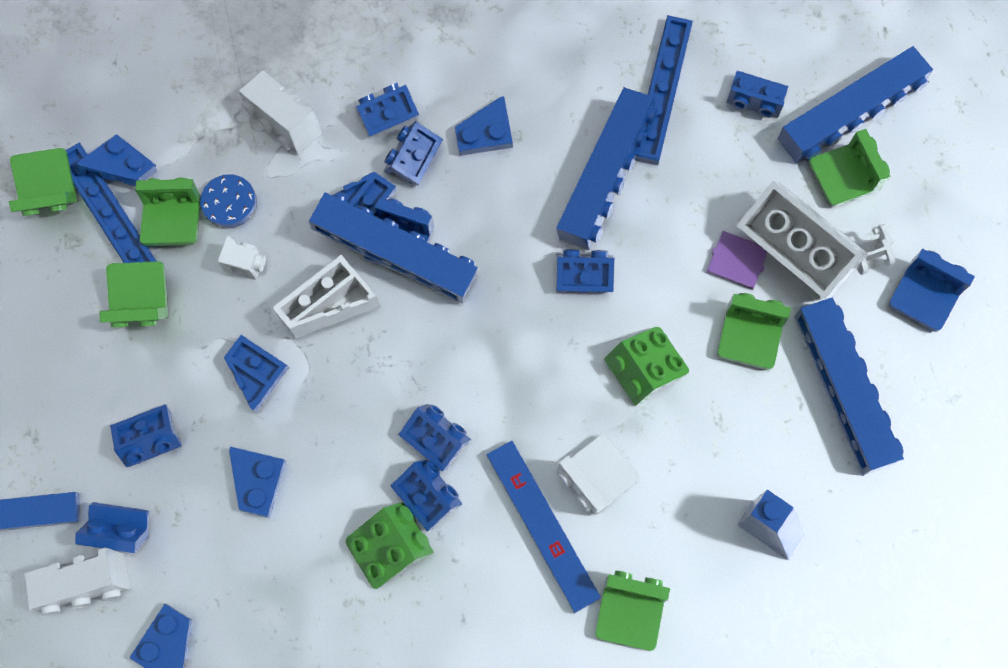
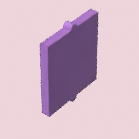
M722 231L717 247L712 249L713 257L707 273L753 290L760 272L764 270L763 263L767 251L755 242Z

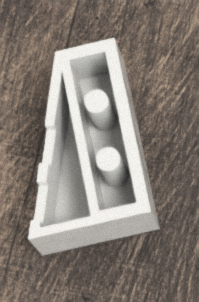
M262 70L239 90L243 100L241 105L249 115L255 114L260 118V124L268 133L273 131L279 136L277 138L286 150L292 149L299 155L322 135L314 109L309 105L306 108L301 107L297 103L299 98L292 93L289 96L283 90L282 84Z
M340 255L272 308L282 323L297 339L379 308L380 304L376 294L345 258Z
M106 547L98 550V556L85 559L84 555L74 557L73 562L61 565L60 563H55L24 573L29 610L41 612L42 616L61 612L60 607L71 605L72 608L88 606L91 604V599L102 597L103 601L117 599L121 597V592L131 590L125 554Z

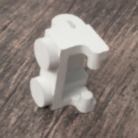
M885 224L872 228L874 235L879 234L878 239L858 245L868 253L860 263L861 268L858 269L860 275L868 273V260L886 255L887 260H884L886 266L895 263V257L891 249L893 240ZM847 236L849 239L855 242L853 236Z

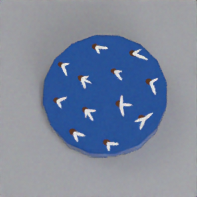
M226 174L212 179L204 187L200 206L205 217L213 224L221 228H236L245 224L250 219L249 217L252 215V212H255L257 196L252 185L246 179L234 174Z

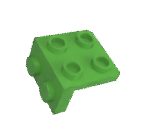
M867 129L857 131L848 145L814 156L809 162V166L831 207H836L880 191L891 177L889 166L881 159L877 151V143L873 137H870Z
M64 148L11 156L10 164L18 195V200L9 201L11 212L21 211L22 216L40 214L39 208L49 207L50 212L67 209L68 203L77 202L68 155Z
M179 177L170 180L151 178L136 181L135 191L143 203L140 230L141 244L143 246L195 244L198 235L201 196L193 179Z
M162 262L111 263L107 265L109 309L99 311L100 323L110 322L111 327L129 326L128 321H139V326L157 325V320L168 318L165 266Z
M749 293L733 294L726 310L717 350L718 357L771 370L775 365L782 328L789 319L791 307L784 306L782 302L777 300L763 301L755 299V296Z
M660 327L651 328L621 341L604 358L635 406L643 403L659 388L685 377L689 373V368Z
M403 502L382 508L345 540L348 549L374 589L385 585L409 565L426 559L434 553L429 545L427 536L421 532L413 519L412 512Z
M615 571L614 575L608 574L595 636L599 640L653 651L657 645L664 603L668 601L670 588L664 587L663 581L645 577L644 582L633 580V574L628 572Z

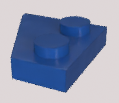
M504 96L499 97L455 126L459 156L513 148Z
M117 134L76 163L77 170L82 173H86L87 170L101 173L104 179L119 180L123 184L135 187L136 181L146 180L157 172L156 164Z
M372 172L362 177L358 182H351L343 186V190L337 192V194L348 199L349 204L357 208L364 206L374 213L373 216L377 217L375 206L378 199L388 200L392 198L397 188L376 172Z
M243 335L239 336L224 356L249 407L255 413L289 369L287 364Z
M230 446L229 454L239 510L270 518L287 461Z
M164 604L129 658L144 668H184L185 660L188 659V638L191 635L193 620L172 606Z

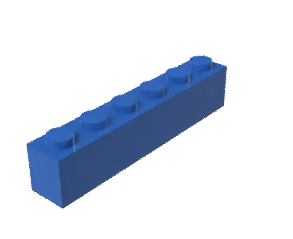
M912 46L783 126L777 140L796 164L805 158L809 161L812 157L817 156L824 146L832 147L843 138V134L848 131L851 133L856 132L864 125V121L870 117L873 120L878 118L886 111V107L889 105L897 106L907 98L908 93L913 90L915 93L922 90L929 83L927 79L934 69L917 49Z
M623 87L556 227L559 240L589 251L593 242L597 243L603 230L601 225L604 219H608L613 211L614 203L612 202L615 195L621 194L625 184V179L623 178L626 172L631 171L635 164V152L638 147H643L647 136L645 131L648 125H652L656 119L658 109L655 108L653 96Z
M326 192L323 194L309 219L312 230L461 304L463 303L478 273V267L474 266L475 262L465 256L458 258L450 254V250L439 243L432 245L424 241L425 238L415 231L410 230L408 233L401 230L396 222L388 218L381 220L373 216L374 213L364 206L357 208L349 204L348 199L340 194L334 193L331 195Z
M833 297L801 307L794 316L862 475L864 476L904 460L903 446L900 440L893 435L890 428L891 419L888 413L882 410L878 401V389L873 383L871 384L867 376L866 362L862 357H859L855 349L856 341L852 332L848 331L844 324L842 308L836 305Z

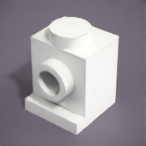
M227 236L217 262L226 272L256 280L258 272H262L264 269L266 256L259 254L255 246L245 242H241L238 245L233 237Z

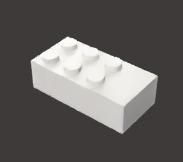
M772 181L736 225L823 299L831 298L868 255L861 247L782 183Z

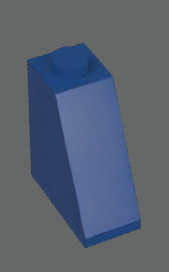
M768 489L752 501L737 524L787 560L790 559L805 536L795 508Z

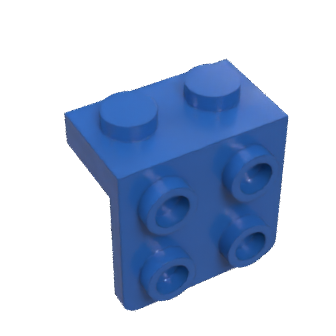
M393 198L388 200L378 199L375 210L379 219L384 220V218H388L399 225V229L408 233L410 230L415 231L425 238L424 241L429 242L434 230L432 215L428 211L419 207H414V209L406 207L400 201ZM363 255L366 261L389 268Z
M922 248L911 260L889 300V307L924 327L938 332L943 328L959 296L971 286L975 276L968 273L964 267L956 264L953 265L942 259L938 253Z

